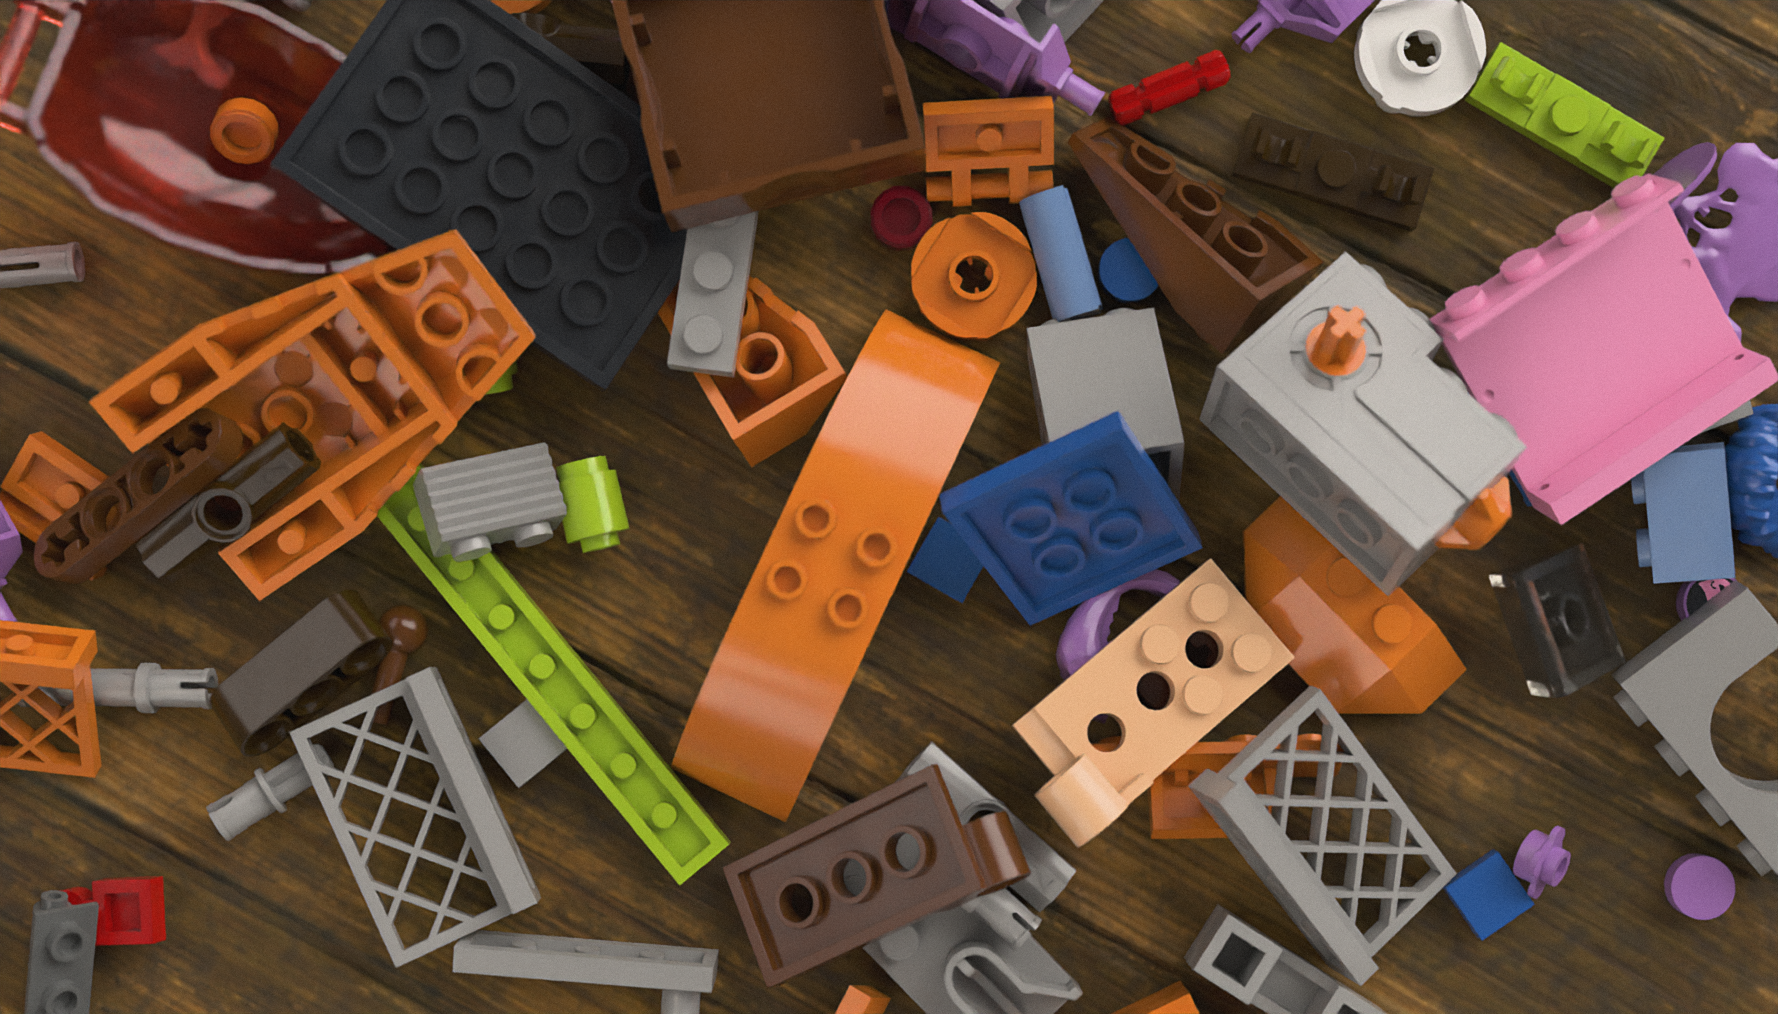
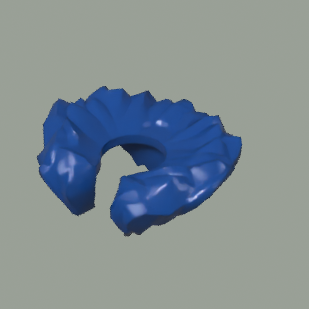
M1763 404L1752 407L1754 414L1737 421L1739 429L1729 437V443L1724 447L1731 528L1739 530L1738 540L1751 546H1761L1766 553H1771L1773 558H1778V490L1776 487L1778 477V404Z

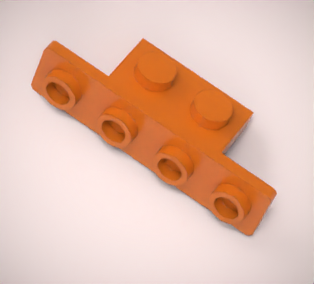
M1237 735L1228 738L1225 742L1198 741L1152 780L1154 783L1148 787L1151 839L1228 838L1189 788V785L1206 769L1218 773L1256 735ZM1297 735L1296 750L1320 751L1322 735ZM1122 736L1107 737L1091 745L1098 751L1111 752L1119 745ZM1337 743L1336 751H1343V749ZM1262 760L1243 778L1255 794L1274 795L1278 760ZM1294 761L1292 777H1317L1319 761ZM1335 762L1333 777L1338 775L1343 762ZM1265 806L1269 813L1272 814V806Z

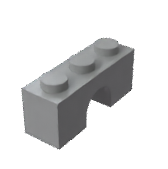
M1219 904L1216 905L1184 956V959L1194 971L1247 1005L1251 1003L1268 1014H1387L1371 1001Z

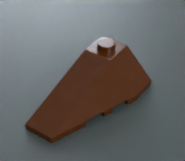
M1106 117L1073 132L1068 140V144L1176 313L1193 327L1199 338L1213 345L1221 354L1226 353L1252 336L1293 297L1324 263L1280 222L1261 210L1257 212L1254 218H1251L1222 200L1227 189L1209 179L1204 185L1175 171L1176 163L1172 155L1123 125L1118 124L1110 117Z

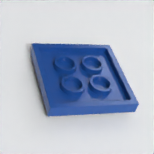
M1118 410L939 494L943 514L1030 626L1203 548L1197 528Z

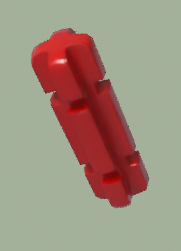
M1213 50L1196 57L1192 65L1186 61L1141 79L1137 87H1134L1131 83L1112 91L1108 97L1110 110L1118 124L1126 125L1143 118L1142 115L1147 110L1153 114L1198 96L1202 88L1208 92L1226 85L1231 78L1230 68L1223 53L1220 50Z

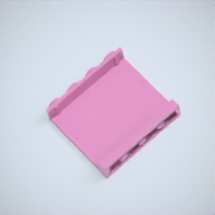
M1646 174L1641 177L1636 175L1626 179L1612 190L1611 199L1593 211L1580 212L1567 218L1556 228L1555 232L1557 235L1536 249H1525L1513 254L1501 264L1500 273L1480 286H1470L1456 292L1445 302L1446 309L1429 319L1436 333L1444 339L1442 346L1470 396L1489 413H1495L1505 418L1515 429L1518 439L1527 446L1512 470L1533 508L1560 525L1778 381V373L1770 358L1743 348L1668 201L1684 191L1680 182L1652 174Z

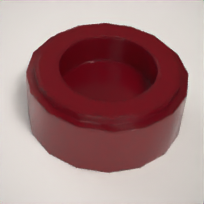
M893 186L883 191L874 200L870 211L871 229L876 239L885 247L895 251H909L918 246L922 237L932 227V208L927 198L917 189L908 186Z

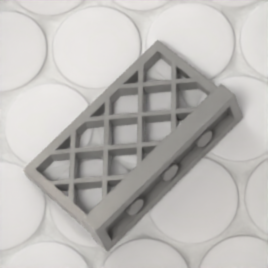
M428 667L401 682L289 732L396 968L512 913L515 914L537 904L541 899L537 886L437 667ZM403 696L413 718L404 744L370 732L379 706ZM367 712L361 729L344 723ZM331 728L358 736L345 771L321 763L310 738ZM418 731L428 753L412 747ZM366 740L401 752L388 787L353 775ZM409 755L434 764L440 779L431 803L396 790ZM326 774L341 779L336 794ZM350 783L384 795L371 830L348 822L341 809ZM444 790L449 797L454 811L439 806ZM393 798L427 810L415 845L380 833ZM435 814L460 822L464 830L466 839L458 861L423 849ZM353 833L368 838L362 853ZM376 841L411 854L398 888L374 880L367 864ZM471 848L481 869L465 864ZM419 857L454 869L441 904L406 891ZM463 872L487 881L497 906L475 916L449 907L461 873ZM380 892L394 897L389 912ZM402 900L437 912L429 937L407 948H404L394 925ZM445 916L462 921L439 932Z
M1311 685L1222 770L1216 773L1206 769L1189 785L1192 792L1327 966L1360 986L1379 969L1372 960V957L1457 874L1321 689ZM1315 712L1323 723L1320 751L1296 750L1298 726ZM1337 743L1340 745L1343 751H1336ZM1262 760H1278L1274 795L1255 794L1243 779ZM1294 761H1319L1314 796L1290 795ZM1335 762H1350L1357 768L1355 797L1331 796ZM1372 790L1374 791V793L1377 795L1378 798H1376V797H1371ZM1265 806H1272V814L1269 813ZM1289 806L1313 807L1309 841L1290 840L1285 834ZM1329 807L1353 808L1349 841H1325ZM1370 808L1387 809L1392 815L1389 842H1366ZM1406 836L1412 843H1405ZM1300 852H1307V860L1304 859ZM1324 853H1347L1343 886H1325L1321 881ZM1364 853L1387 854L1383 887L1360 886ZM1404 854H1421L1431 868L1413 887H1400ZM1335 898H1342L1341 906ZM1358 898H1381L1379 920L1363 935L1355 925Z

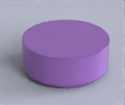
M1692 853L1678 858L1671 864L1665 876L1664 890L1669 903L1678 912L1694 919L1709 920L1720 916L1730 907L1735 895V882L1731 871L1720 860L1704 854Z

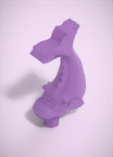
M1155 569L1082 602L1068 620L1058 642L1056 661L1061 671L1060 676L1066 680L1108 644L1109 626L1113 622V613L1118 610L1121 594L1137 589L1162 598L1177 586L1180 580L1165 571ZM1100 714L1092 720L1105 724L1108 715Z

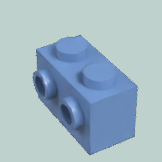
M1724 442L1680 446L1631 478L1634 504H1647L1649 528L1636 529L1639 567L1652 566L1653 583L1735 578Z

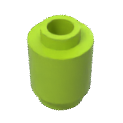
M606 456L582 459L556 467L559 490L563 494V502L567 509V514L562 520L567 544L580 542L583 553L620 545L618 533L630 528L616 470H609Z

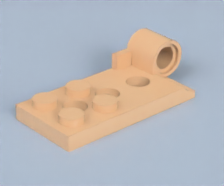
M1211 558L1201 564L1011 725L1054 776L1034 796L1077 847L1087 843L1111 824L1127 808L1128 804L1154 783L1152 780L1295 658ZM1194 632L1207 633L1217 643L1218 657L1210 668L1196 667L1186 656L1185 645L1189 636ZM1146 673H1155L1162 676L1169 685V701L1160 710H1150L1144 707L1137 697L1136 688L1138 681ZM1097 715H1109L1121 727V741L1111 752L1098 751L1088 740V725Z

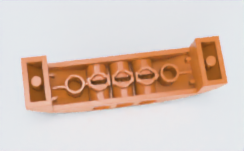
M887 309L883 312L862 348L819 433L739 603L689 716L673 758L671 769L779 820L787 821L999 367V361Z

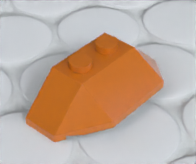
M1280 495L1242 531L1244 598L1295 657L1287 665L1308 686L1311 685L1321 689L1338 713L1422 714L1467 670L1437 624L1400 586L1391 595L1387 596Z

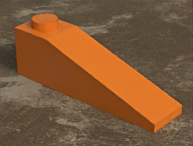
M750 275L734 377L693 372L731 438L751 467L805 436L847 379L845 371L815 323L799 310L796 312L774 295L767 285L756 277L752 278ZM680 279L658 311L659 316L671 335Z

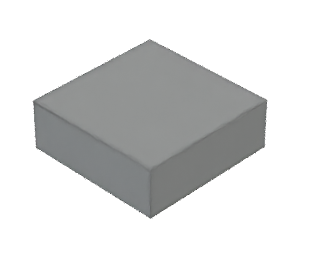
M527 699L479 738L518 788L526 784L567 750V747Z

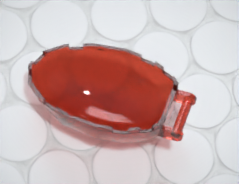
M13 0L17 7L0 45V125L33 138L47 166L94 212L162 250L262 274H336L393 252L273 171L270 166L280 149L347 57L342 51L264 7L242 0H72V2L67 0ZM44 19L62 28L29 108L26 109L9 102V99L41 22ZM240 97L254 99L264 104L277 120L278 137L270 155L261 162L253 164L236 163L225 158L212 143L210 126L219 106L230 99Z

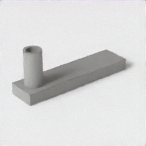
M476 930L461 937L454 946L452 972L662 989L661 1014H699L701 992L712 993L717 976L719 949Z

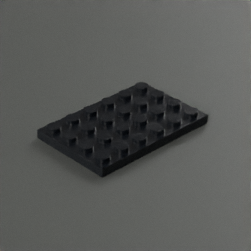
M387 0L270 164L273 171L393 252L456 229L535 332L536 338L531 342V345L601 392L607 389L681 276L688 229L671 232L663 214L641 125L642 111L640 105L490 0Z

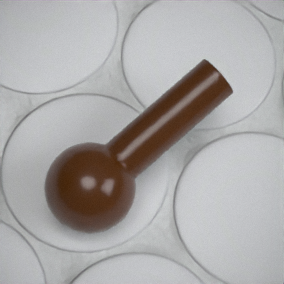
M393 606L387 609L379 619V623L393 643L388 655L379 663L370 695L401 682L408 655L419 650L427 639L428 624L426 618L413 606ZM396 699L379 706L373 722L388 725Z

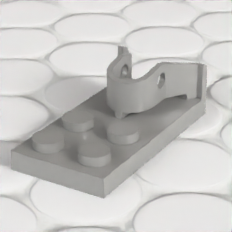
M905 833L897 843L896 854L900 864L908 870H912L916 866L920 856V849L915 838ZM851 859L844 869V883L851 893L858 895L865 886L866 874L862 865L855 859ZM959 907L950 911L936 913L863 947L926 1014H1054L1067 1000L1076 1001L1083 994L1074 978L1032 935L1017 950L1013 951L1009 944L974 912L967 915Z

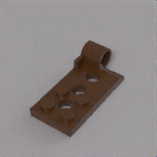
M932 764L723 867L767 988L781 986L939 912L950 911L976 898L1007 888L1032 874L1006 811L987 815L962 826L938 764ZM905 833L915 838L920 849L918 863L912 870L904 868L896 854L897 843ZM851 859L858 861L866 874L865 886L858 895L851 893L844 883V869ZM800 884L810 891L813 898V909L806 920L801 919L795 913L792 906L793 892Z

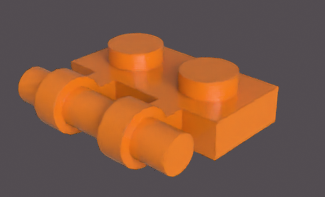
M1052 96L923 103L926 172L950 171V176L926 177V198L928 202L952 201V207L972 206V200L1008 198L1009 204H1016L1031 195L1053 188L1052 170L1028 171V166L1054 165V106ZM1007 168V173L971 174L972 169Z

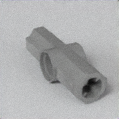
M931 741L895 782L932 764H938L962 826L967 824L971 816L977 811L985 809L993 810L996 813L1006 811L1032 873L1026 879L1010 887L1038 912H1041L1067 886L1076 869L1015 816L1001 800L988 792Z

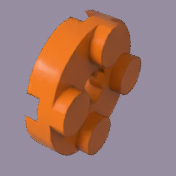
M971 212L970 214L958 215L951 219L949 217L936 223L920 240L911 263L912 295L924 318L940 332L961 340L987 341L1011 329L1027 312L1037 287L1036 263L1026 237L1009 221L987 212ZM972 259H977L987 265L984 276L991 281V284L985 291L980 293L978 287L974 289L975 294H972L960 288L963 278L956 273V270L962 262L967 261L969 267H971Z

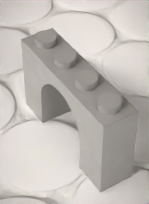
M1735 580L1708 600L1692 615L1683 619L1613 672L1611 675L1623 688L1613 697L1638 727L1649 720L1664 739L1654 747L1679 777L1688 770H1691L1705 789L1695 797L1721 827L1729 820H1732L1746 839L1736 846L1757 872L1764 876L1773 870L1778 875V780L1757 781L1740 777L1730 772L1720 764L1711 742V718L1719 697L1733 681L1778 648L1777 622L1746 586Z

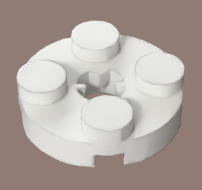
M1381 0L1359 26L1354 47L1357 74L1366 91L1375 98L1377 105L1386 112L1392 114L1402 113L1409 116L1433 115L1456 104L1475 83L1486 56V40L1482 25L1475 12L1462 0L1459 3L1455 0ZM1418 35L1422 44H1433L1436 57L1430 56L1427 59L1431 66L1418 67L1415 61L1407 60L1404 54V49L1410 46L1406 41L1407 38Z

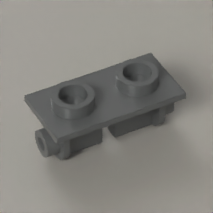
M49 890L41 894V901L34 904L24 1014H89L99 910L97 902L72 905L68 902L67 893L59 890Z

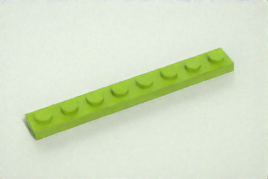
M420 463L416 468V473L400 491H395L379 509L378 518L680 886L725 849L731 841L492 550L481 557L460 562L454 561L452 554H445L441 557L433 556L413 488V483L420 469L424 468Z

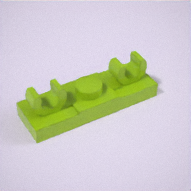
M1502 42L1494 48L1464 101L1612 188L1633 176H1643L1665 139L1611 107L1610 104L1559 74L1551 72Z

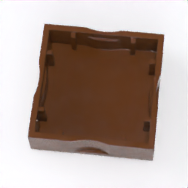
M611 0L622 47L635 82L642 111L641 125L662 211L671 232L926 170V147L903 58L893 41L884 0Z

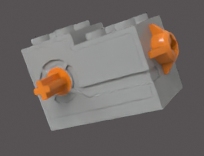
M1345 252L1218 365L1199 420L1378 588L1389 596L1439 548L1480 550L1501 530L1511 518L1509 480L1506 477L1527 446L1518 439L1515 429L1505 418L1495 413H1489L1468 394L1464 383L1456 374L1448 369L1439 368L1432 362L1444 339L1436 333L1429 318L1415 308H1408L1387 289L1383 278L1378 272L1367 265H1360Z

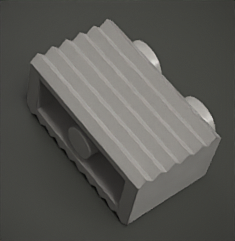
M545 442L421 468L413 483L433 556L441 557L445 554H452L454 561L457 562L472 560L486 555L492 550V544L502 543L507 540H514L516 547H528L545 542L553 537L552 531L557 529L567 514L566 505L563 502V494L559 490V481L556 479L552 458L549 455L548 445Z

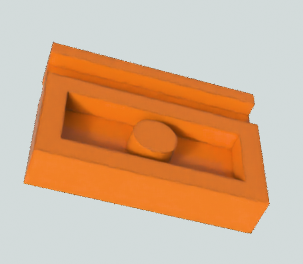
M40 431L30 434L0 486L2 488L0 500L17 531L36 543L40 534L51 523L108 479L109 476ZM120 501L114 504L107 515V531L112 530L119 522L122 514ZM103 567L89 580L93 581L102 577L108 568Z

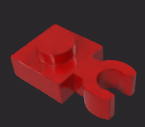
M163 876L103 878L92 881V891L81 886L59 890L68 894V902L72 905L92 902L99 904L95 945L155 944L166 940Z

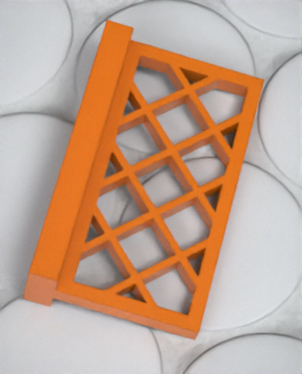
M0 620V682L13 691L0 702V726L19 741L16 746L0 745L1 768L92 778L97 776L102 764L90 664L98 652L95 630ZM38 687L72 690L73 702L63 709ZM23 699L48 721L37 730H34L13 713L10 708ZM56 729H60L79 745L80 754L61 752L45 738Z

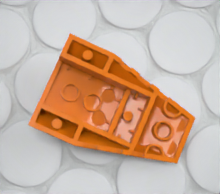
M454 229L198 324L92 397L89 403L132 453L146 444L150 445L172 426L201 408H207L237 422L243 436L242 448L238 457L282 422L292 428H298L313 444V449L321 461L320 468L252 521L250 528L243 537L233 542L224 543L218 551V554L260 601L363 532L378 515L379 509L395 491H400L416 473V468L438 443L441 444L457 427L461 417L476 401L481 400L536 338V334L459 232ZM226 495L214 496L218 505L230 511L242 510L239 503L232 497Z

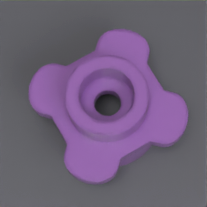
M1555 826L1550 835L1537 829L1532 830L1522 842L1516 855L1513 873L1515 876L1530 883L1527 894L1534 899L1541 895L1546 884L1553 887L1557 886L1568 869L1571 854L1562 848L1565 829L1560 826Z

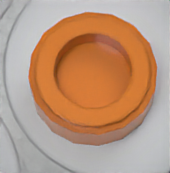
M242 97L230 99L220 105L210 126V138L214 147L225 158L242 164L258 163L267 158L273 150L278 137V123L274 114L264 104L254 99Z

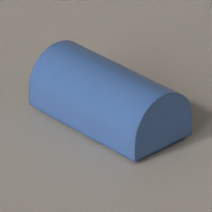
M1062 185L1021 200L1019 206L1052 319H1056L1058 322L1068 319L1073 321L1101 314L1103 306L1068 189Z

